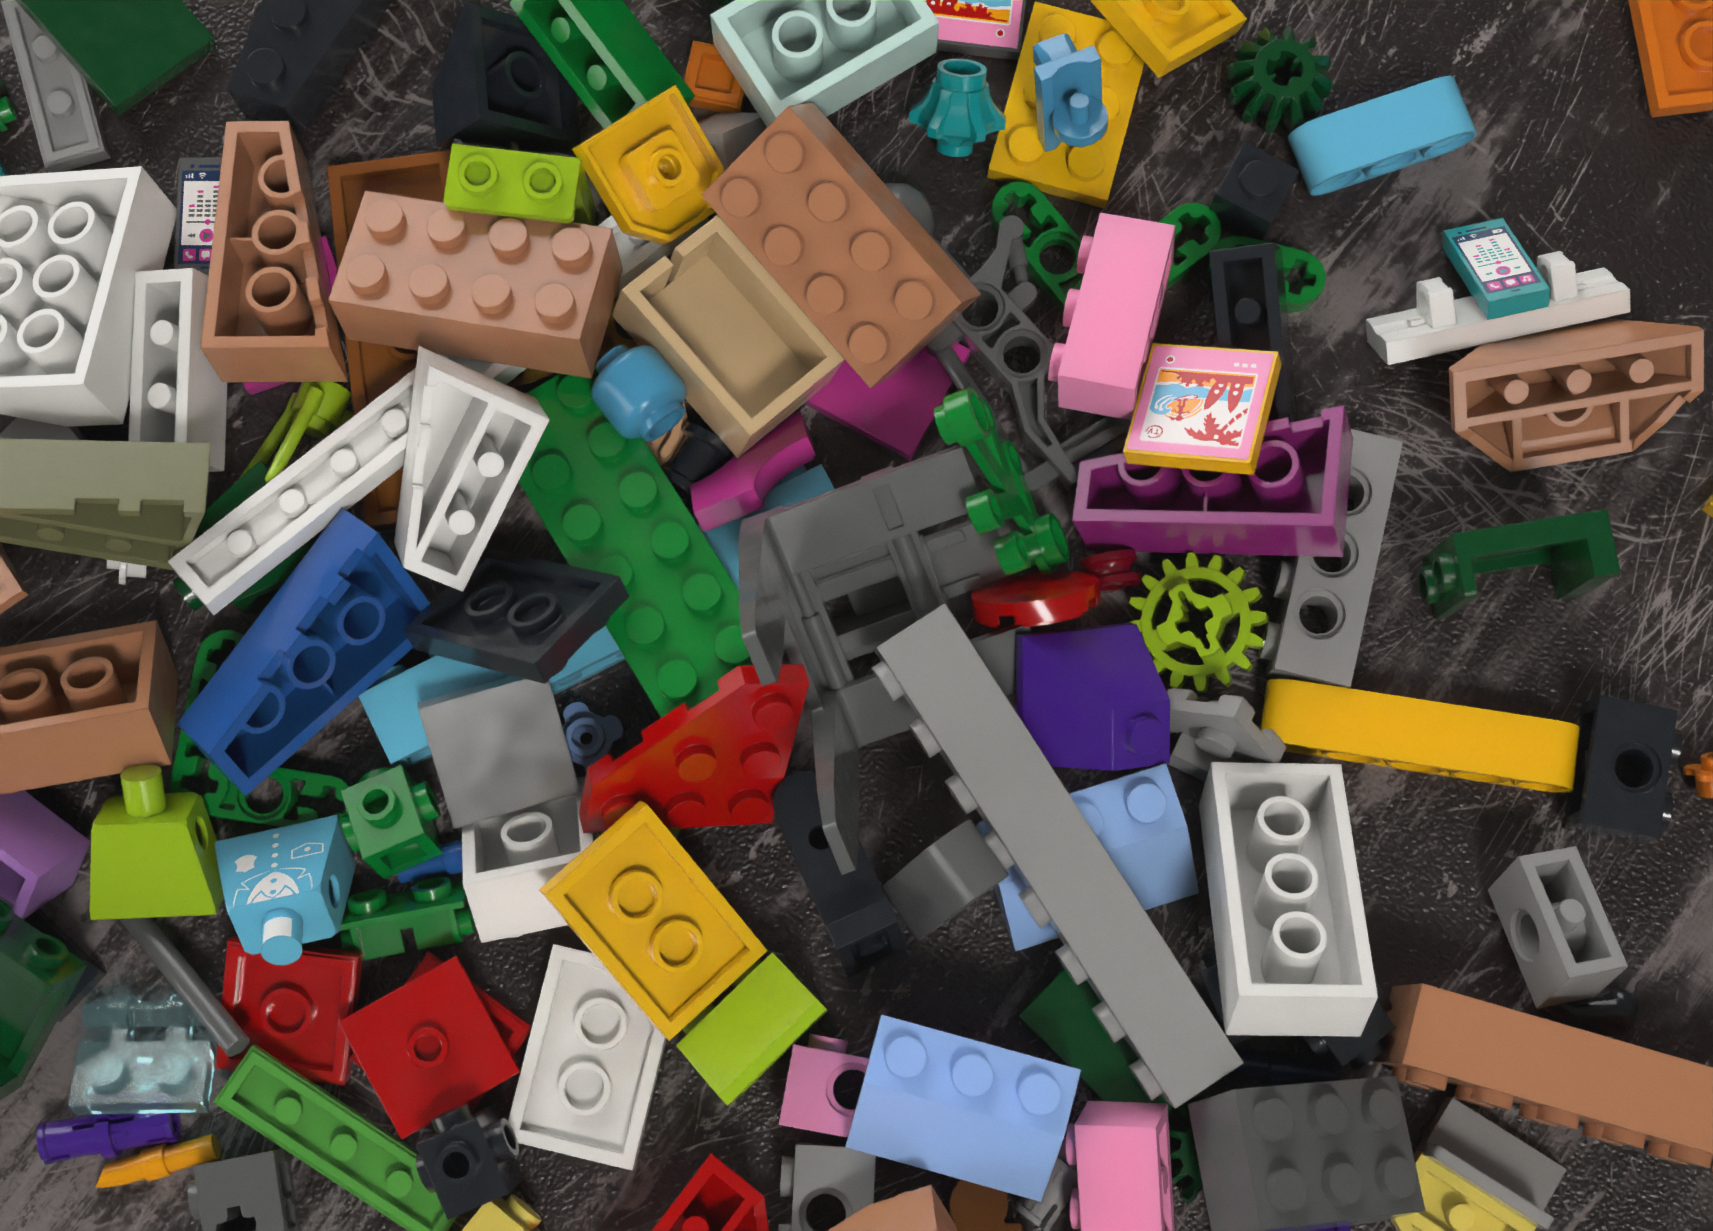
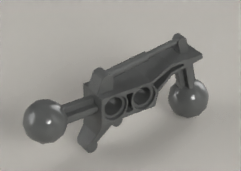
M886 183L885 185L981 293L975 301L987 302L996 312L994 321L982 327L970 325L960 314L925 347L926 351L938 359L958 391L972 387L980 398L985 399L993 414L1000 442L1009 439V437L995 418L997 416L996 412L953 347L961 342L965 347L971 349L970 353L1009 395L1021 440L1042 463L1033 470H1030L1018 452L1030 493L1038 491L1055 480L1068 493L1076 489L1080 462L1117 454L1122 451L1131 420L1106 416L1060 444L1045 421L1044 383L1048 379L1054 345L1024 314L1035 303L1037 289L1029 282L1026 267L1028 266V261L1022 239L1024 233L1023 221L1014 215L1006 216L1001 220L996 249L982 268L970 277L933 236L935 227L934 211L926 196L908 184ZM1009 262L1010 270H1014L1017 286L1010 293L1006 294L1002 290L1007 263ZM1013 347H1027L1035 353L1038 358V365L1028 373L1013 372L1007 367L1003 356Z

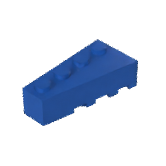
M341 508L177 725L213 766L246 796L413 648L403 630L430 602L405 568H403L379 533L344 508Z

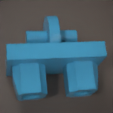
M1065 33L1037 43L1033 46V57L1036 67H1034L1038 137L1045 152L1056 149L1061 142L1077 147L1092 145L1103 137L1108 127V113L1106 106L1102 103L1101 58L1094 45L1077 51L1070 36Z

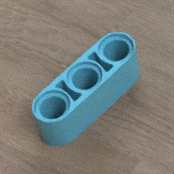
M1443 76L1308 121L1293 130L1288 135V141L1309 194L1317 196L1444 155L1470 142L1476 137L1477 132L1455 78Z

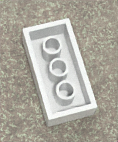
M1211 762L1199 803L1225 1035L1360 1037L1377 1001L1378 994L1341 764Z

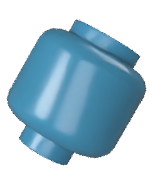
M624 344L619 345L608 351L597 362L595 369L599 375L592 385L591 397L594 404L623 438L638 439L643 437L646 442H651L665 435L683 418L686 412L685 407L682 405L687 396L686 385L655 347L641 345L628 349Z

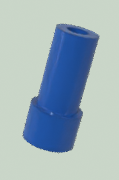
M462 839L441 844L444 854L398 873L397 876L400 883L403 884L443 873L453 875L463 872Z

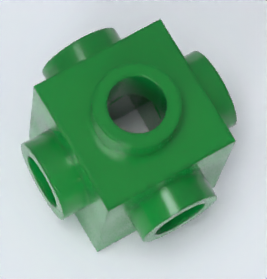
M402 765L395 768H379L370 771L360 778L359 783L341 790L348 813L340 817L344 836L351 849L355 853L360 851L362 859L383 879L444 854L433 823L434 819L441 817L437 799L427 781L418 784Z

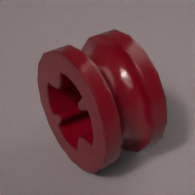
M1135 550L1109 551L1089 556L1080 561L1082 571L1094 574L1098 578L1100 594L1124 590L1142 583L1140 573H1135L1132 570V563L1137 560Z

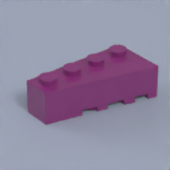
M1345 406L1321 410V416L1291 423L1288 417L1267 421L1254 475L1128 464L1123 453L1081 461L1072 521L1088 551L1131 549L1135 550V552L1160 553L1194 552L1200 554L1343 557L1353 449V436Z

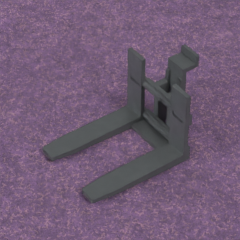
M960 444L895 468L890 466L862 476L859 481L787 507L782 505L741 520L738 558L739 613L742 639L762 686L778 681L782 665L783 646L791 664L804 665L810 682L805 699L811 711L817 793L822 828L842 875L855 871L857 868L859 850V748L910 730L908 724L917 719L903 696L894 702L890 699L874 673L855 680L848 660L875 651L879 645L943 604H946L950 610L949 598L978 589L985 583L1008 576L1004 573L998 562L994 549V539L1016 530L1021 531L1014 519L1011 518L1004 520L1003 527L981 535L977 533L971 520L927 536L919 535V530L967 514L966 497L979 493L965 452ZM847 594L855 613L832 621L824 602ZM1013 624L969 640L1005 696L1017 692V634L1032 633L1031 627Z

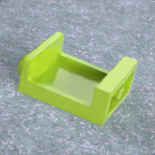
M452 144L443 199L447 209L566 224L574 222L595 225L596 208L581 158Z

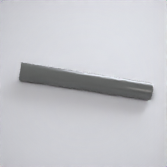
M153 918L119 919L226 1055L232 1057L242 1052L250 1042L249 1037Z

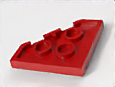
M782 664L778 681L766 686H762L754 665L738 666L717 680L719 691L692 709L685 703L681 704L642 730L643 742L616 759L608 753L589 766L586 772L579 809L583 833L605 832L639 801L648 804L667 829L772 823L775 815L773 809L774 794L785 777L810 683L804 665Z

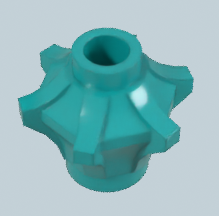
M947 59L939 62L936 77L933 78L929 91L922 100L910 108L909 122L921 126L927 131V137L937 140L936 150L943 155L951 157L968 156L973 152L974 143L985 141V137L989 133L1005 130L1006 116L995 106L990 95L989 84L986 82L987 68L979 62L968 59Z

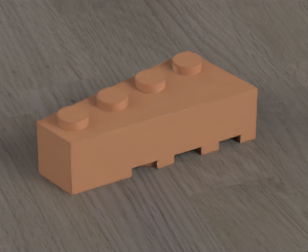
M289 121L226 122L200 349L222 382H348L337 319L328 301L331 287L305 154Z

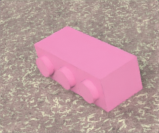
M1100 213L1094 237L1083 236L1077 260V273L1084 274L1080 290L1069 289L1063 313V326L1070 327L1066 344L1055 343L1049 365L1048 380L1058 382V407L1132 420L1173 263L1175 225Z
M1088 1101L1076 1123L1069 1124L1066 1134L1067 1162L1069 1165H1077L1078 1188H1073L1070 1199V1221L1072 1228L1080 1229L1081 1231H1175L1168 1104Z

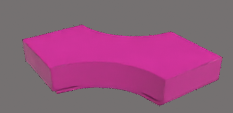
M801 411L788 416L740 457L737 458L734 455L720 469L690 485L694 514L702 531H709L764 508L766 496L777 482L794 469L814 460L813 456L816 454L808 426Z

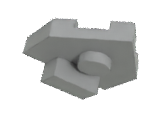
M1178 688L1167 690L1170 698V739L1175 741L1170 751L1169 765L1206 782L1211 762H1280L1286 749L1284 742L1273 730L1264 729L1263 732L1260 731L1252 722L1255 711L1244 697L1224 694L1220 696L1219 701L1200 702L1195 701L1197 695L1193 690Z

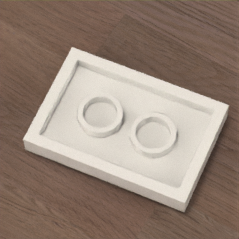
M553 944L508 1122L520 1144L634 1170L666 1038L661 1035L592 953Z

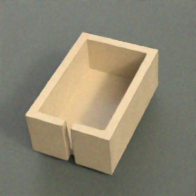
M716 215L675 247L670 260L666 256L662 257L621 289L612 314L614 319L638 346H653L665 357L686 385L687 396L685 399L737 458L830 383L845 360L719 215ZM667 280H669L670 284L665 287Z

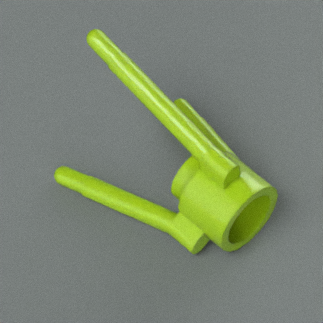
M301 382L298 392L292 393L284 413L240 478L258 462L262 461L266 465L283 440L265 476L266 483L274 479L287 466L304 433L312 437L325 439L330 430L335 431L354 416L353 413L346 410L352 396L351 393L335 382Z

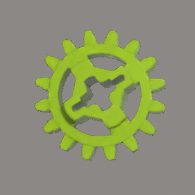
M1194 552L1187 554L1186 568L1178 570L1169 559L1162 561L1166 577L1158 581L1154 577L1145 574L1142 581L1150 590L1146 599L1131 597L1129 602L1134 608L1142 612L1140 620H1134L1129 623L1138 626L1150 656L1153 655L1155 658L1153 662L1159 676L1163 675L1168 669L1172 671L1170 686L1182 689L1187 678H1193L1199 693H1207L1209 677L1217 676L1226 687L1233 685L1229 669L1236 664L1241 669L1250 671L1253 665L1244 655L1248 647L1253 649L1264 648L1265 641L1258 635L1253 634V628L1268 623V615L1265 612L1252 611L1251 605L1262 597L1258 587L1242 591L1240 586L1246 578V572L1241 567H1238L1231 571L1228 576L1224 575V560L1218 555H1214L1207 568L1201 567L1198 556ZM1202 581L1213 583L1222 587L1228 593L1225 595L1221 593L1213 598L1197 594L1190 582ZM1169 594L1173 603L1167 621L1156 626L1158 609ZM1186 598L1203 615L1213 614V618L1205 623L1208 632L1206 637L1210 643L1209 649L1206 643L1194 633L1182 631V628L1190 623L1187 614L1189 609L1185 603ZM1240 617L1238 636L1233 646L1226 653L1222 641L1227 626ZM1185 647L1197 651L1204 664L1188 665L1172 659L1167 653Z

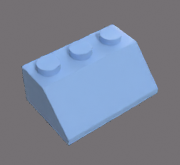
M1166 763L1069 794L1144 910L1199 893L1188 827ZM984 821L977 824L976 828L982 836L990 832ZM1013 866L1008 868L1006 871L1009 876L996 885L994 890L1014 952L1059 938L1050 923L1039 928L1018 896L1027 887Z
M880 1015L845 1147L1041 1202L1065 1136L1081 1070Z

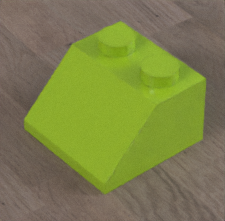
M773 952L764 961L759 958L731 984L734 990L716 1007L710 1003L682 1029L686 1036L676 1045L727 1106L734 1103L827 1012V1009Z

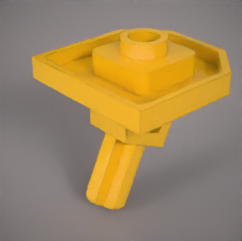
M676 85L666 89L572 149L577 158H581L584 170L624 234L664 245L715 213L701 194L724 172V167Z

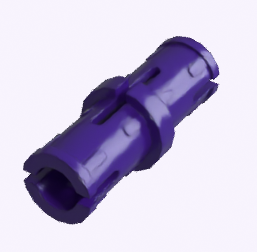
M174 1099L118 1109L114 1104L98 1107L95 1114L40 1122L37 1127L39 1156L41 1160H44L45 1165L101 1154L104 1159L121 1156L125 1149L150 1144L177 1142L181 1137V1118L177 1103L174 1104Z

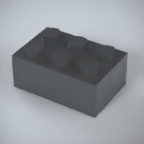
M1397 1076L1234 1089L1188 1104L1211 1231H1309L1375 1223L1425 1211Z

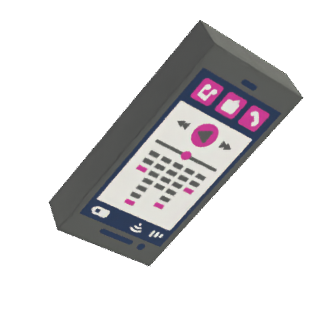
M222 157L179 158L174 269L194 268L209 276Z

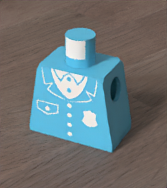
M338 815L215 842V852L225 905L245 952L252 955L261 953L267 962L274 965H288L300 958L302 944L331 938L339 932L355 871V860L344 836Z

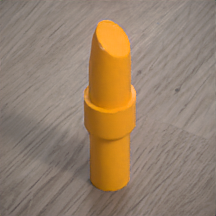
M209 1134L169 1146L164 1143L142 1149L140 1154L106 1163L95 1188L122 1186L145 1179L150 1182L172 1176L174 1171L218 1160L221 1156L219 1141L215 1134Z

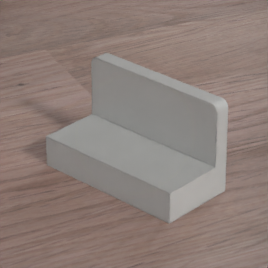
M1446 1097L1414 1154L1416 1151L1424 1152L1423 1155L1537 1228L1548 1230L1554 1218L1544 1212V1209L1567 1169L1453 1097Z

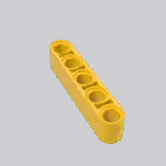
M1270 679L1267 680L1260 731L1263 732L1264 729L1273 730L1286 746L1284 752L1536 791L1567 793L1572 792L1574 786L1580 727L1576 724L1559 720L1299 680Z

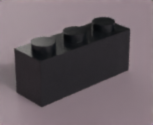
M1273 242L1209 251L1218 348L1278 352L1282 365L1268 421L1286 417L1289 418L1290 423L1298 421L1282 248Z

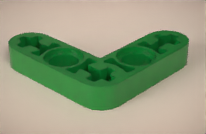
M1011 182L1003 186L995 194L990 213L991 226L998 236L1000 222L1007 216L1008 203L1012 202L1018 208L1026 204L1032 207L1028 220L1038 234H1040L1045 225L1051 228L1041 233L1031 247L1028 248L1025 243L1029 242L1031 231L1024 223L1022 239L1028 261L1026 271L1063 316L1069 289L1080 290L1084 274L1077 273V260L1082 240L1038 188L1026 182ZM1186 203L1177 207L1158 221L1159 223L1175 225L1174 243L1178 240L1183 229L1181 223H1184L1190 229L1200 225L1205 230L1200 240L1201 246L1196 241L1190 240L1177 249L1173 260L1179 263V265L1176 266L1174 262L1172 263L1166 291L1204 263L1210 257L1209 251L1213 250L1219 242L1222 233L1221 222L1216 213L1206 205ZM1053 245L1065 247L1074 257V266L1064 274L1055 275L1049 273L1040 263V253L1045 248Z
M220 630L210 634L201 643L195 661L185 712L220 668L215 664L217 654H227L232 644H235V648L243 638V634L233 630ZM182 729L171 775V793L194 792L189 790V782L191 778H202L207 761L203 757L194 756L196 745ZM210 762L208 776L218 781V789L216 793H205L203 801L209 817L279 828L324 818L323 814L316 810L297 807L299 819L296 821L290 820L298 804V782H305L300 793L301 795L316 799H327L330 789H336L335 797L342 802L344 800L341 790L351 785L329 775L278 767L267 778H274L281 784L283 789L282 802L275 811L268 814H259L251 806L250 793L245 796ZM345 806V809H344L343 814L335 813V814H332V816H333V815H338V818H339V821H340V817H342V816L348 814V813H347V810H346V806Z

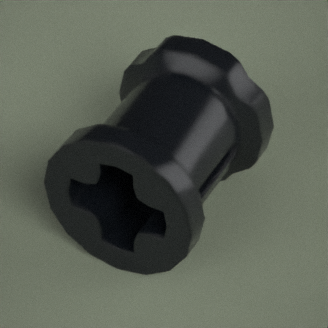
M687 422L682 429L685 436L683 442L667 468H662L677 494L692 502L690 485L717 471L722 461L731 460L734 454L719 436L697 424Z

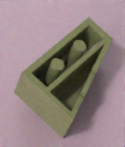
M0 438V542L174 570L168 563V560L192 543L205 514L211 443Z

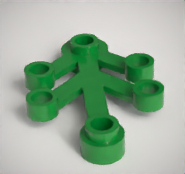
M972 387L945 396L943 405L934 408V418L941 437L947 445L958 442L962 447L966 446L997 493L995 494L991 489H987L966 497V508L973 527L981 535L1003 527L1004 520L1013 518L1021 531L1016 530L994 539L995 553L1004 573L1011 575L1036 565L1043 575L1055 573L1058 564L1069 561L1070 553L1067 539L1060 522L1053 513L1041 517L1038 515L1014 444L1009 439L1000 442L989 405L984 398L979 397Z

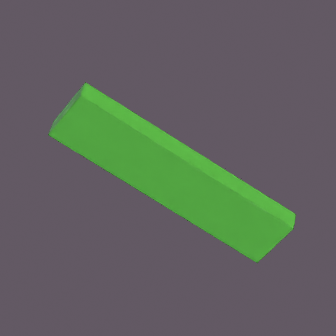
M256 1044L251 1046L213 1101V1103L407 1231H448L457 1218L456 1216L447 1220L436 1192L430 1193L424 1187L416 1167L418 1151Z

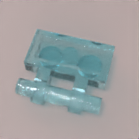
M178 993L170 994L168 1000L137 1001L133 994H113L110 996L109 1001H86L84 1003L82 1011L84 1027H108L106 1042H79L69 1098V1106L75 1115L209 1113L217 1050L212 1040H193L194 1027L203 1026V1024ZM167 1026L165 1041H134L136 1027Z

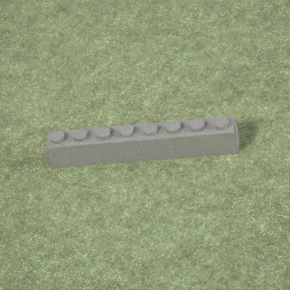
M941 605L879 645L874 652L881 662L872 667L876 678L893 702L901 696L907 701L917 719L908 724L914 737L929 758L940 753L954 774L945 780L949 791L966 815L976 809L990 830L983 838L1003 867L1007 870L1013 866L1027 887L1018 896L1029 915L1039 928L1048 923L1051 924L1064 946L1055 951L1062 966L1077 986L1085 980L1088 981L1101 1003L1092 1008L1097 1020L1113 1043L1124 1037L1138 1060L1129 1065V1068L1149 1099L1152 1101L1161 1095L1167 1103L1176 1109L1242 1065L1243 1061L947 605Z

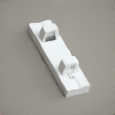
M1552 252L1537 256V270L1550 288L1548 307L1487 320L1473 296L1454 300L1451 287L1448 288L1442 282V278L1437 277L1416 283L1417 308L1366 319L1367 342L1387 365L1629 313L1630 288L1624 283L1617 281L1613 274L1605 267L1576 273L1575 263L1565 257L1563 252Z

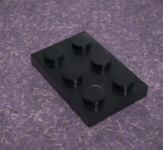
M487 548L482 553L463 592L448 586L403 631L414 650L546 684L551 677L564 669L568 660L595 632L602 629L608 623L610 616L630 596L620 576Z

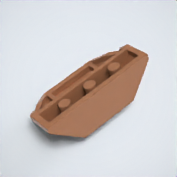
M1607 319L1482 344L1449 368L1451 428L1510 472L1633 452L1666 424L1686 401L1690 403L1704 391V330L1699 326Z

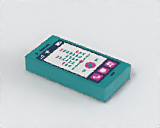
M1503 218L1443 231V250L1487 320L1549 306V286Z

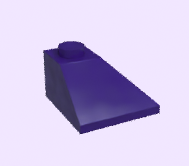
M1122 623L1017 634V715L1051 766L1116 771L1165 763L1170 764V698L1136 624Z

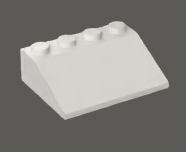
M142 166L0 176V414L65 427L123 424L131 389L135 272L163 270L177 214L176 207Z

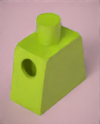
M141 764L125 769L120 774L123 795L107 798L92 825L89 908L91 920L216 915L224 895L215 852V842L217 839L203 798L195 792L165 793L162 771L157 765Z

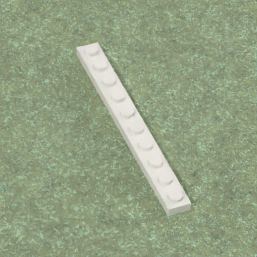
M612 215L598 226L612 228L623 267L615 298L620 295L621 289L662 257L671 255L675 247L709 222V218L707 217L673 241L664 245L622 233ZM438 354L505 385L526 369ZM416 368L168 560L174 571L213 615L328 526L341 508L347 511L404 466Z

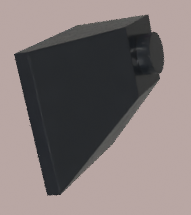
M468 3L464 6L432 88L436 146L450 150L454 138L467 142L506 147L509 141H516L519 148L545 152L570 150L581 144L576 92L518 16L473 3Z

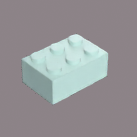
M734 0L710 14L714 46L766 127L790 105L814 103L827 117L933 55L937 50L939 21L925 0Z

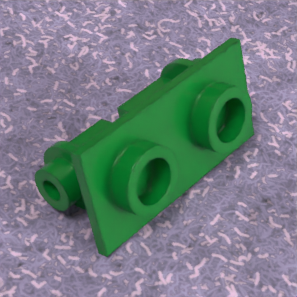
M433 877L417 882L408 891L386 895V891L383 889H369L350 896L347 899L339 930L343 931L341 932L342 950L363 952V961L405 953L406 944L402 929L413 928L418 950L463 942L464 935L475 933V922L471 909H459L465 907L467 898L463 880L451 882L448 877Z

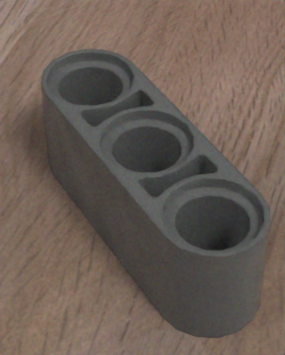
M969 819L927 847L881 888L918 942L962 912L1007 878L1009 874L972 820Z

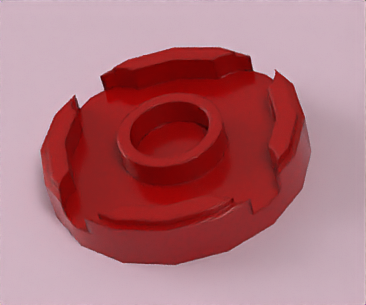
M1056 571L1049 575L1034 573L989 583L972 592L971 600L974 618L979 624L997 627V625H1000L999 616H1013L1015 625L1033 627L1078 618L1084 612L1089 611V607H1097L1101 603L1099 580L1096 575L1086 572Z

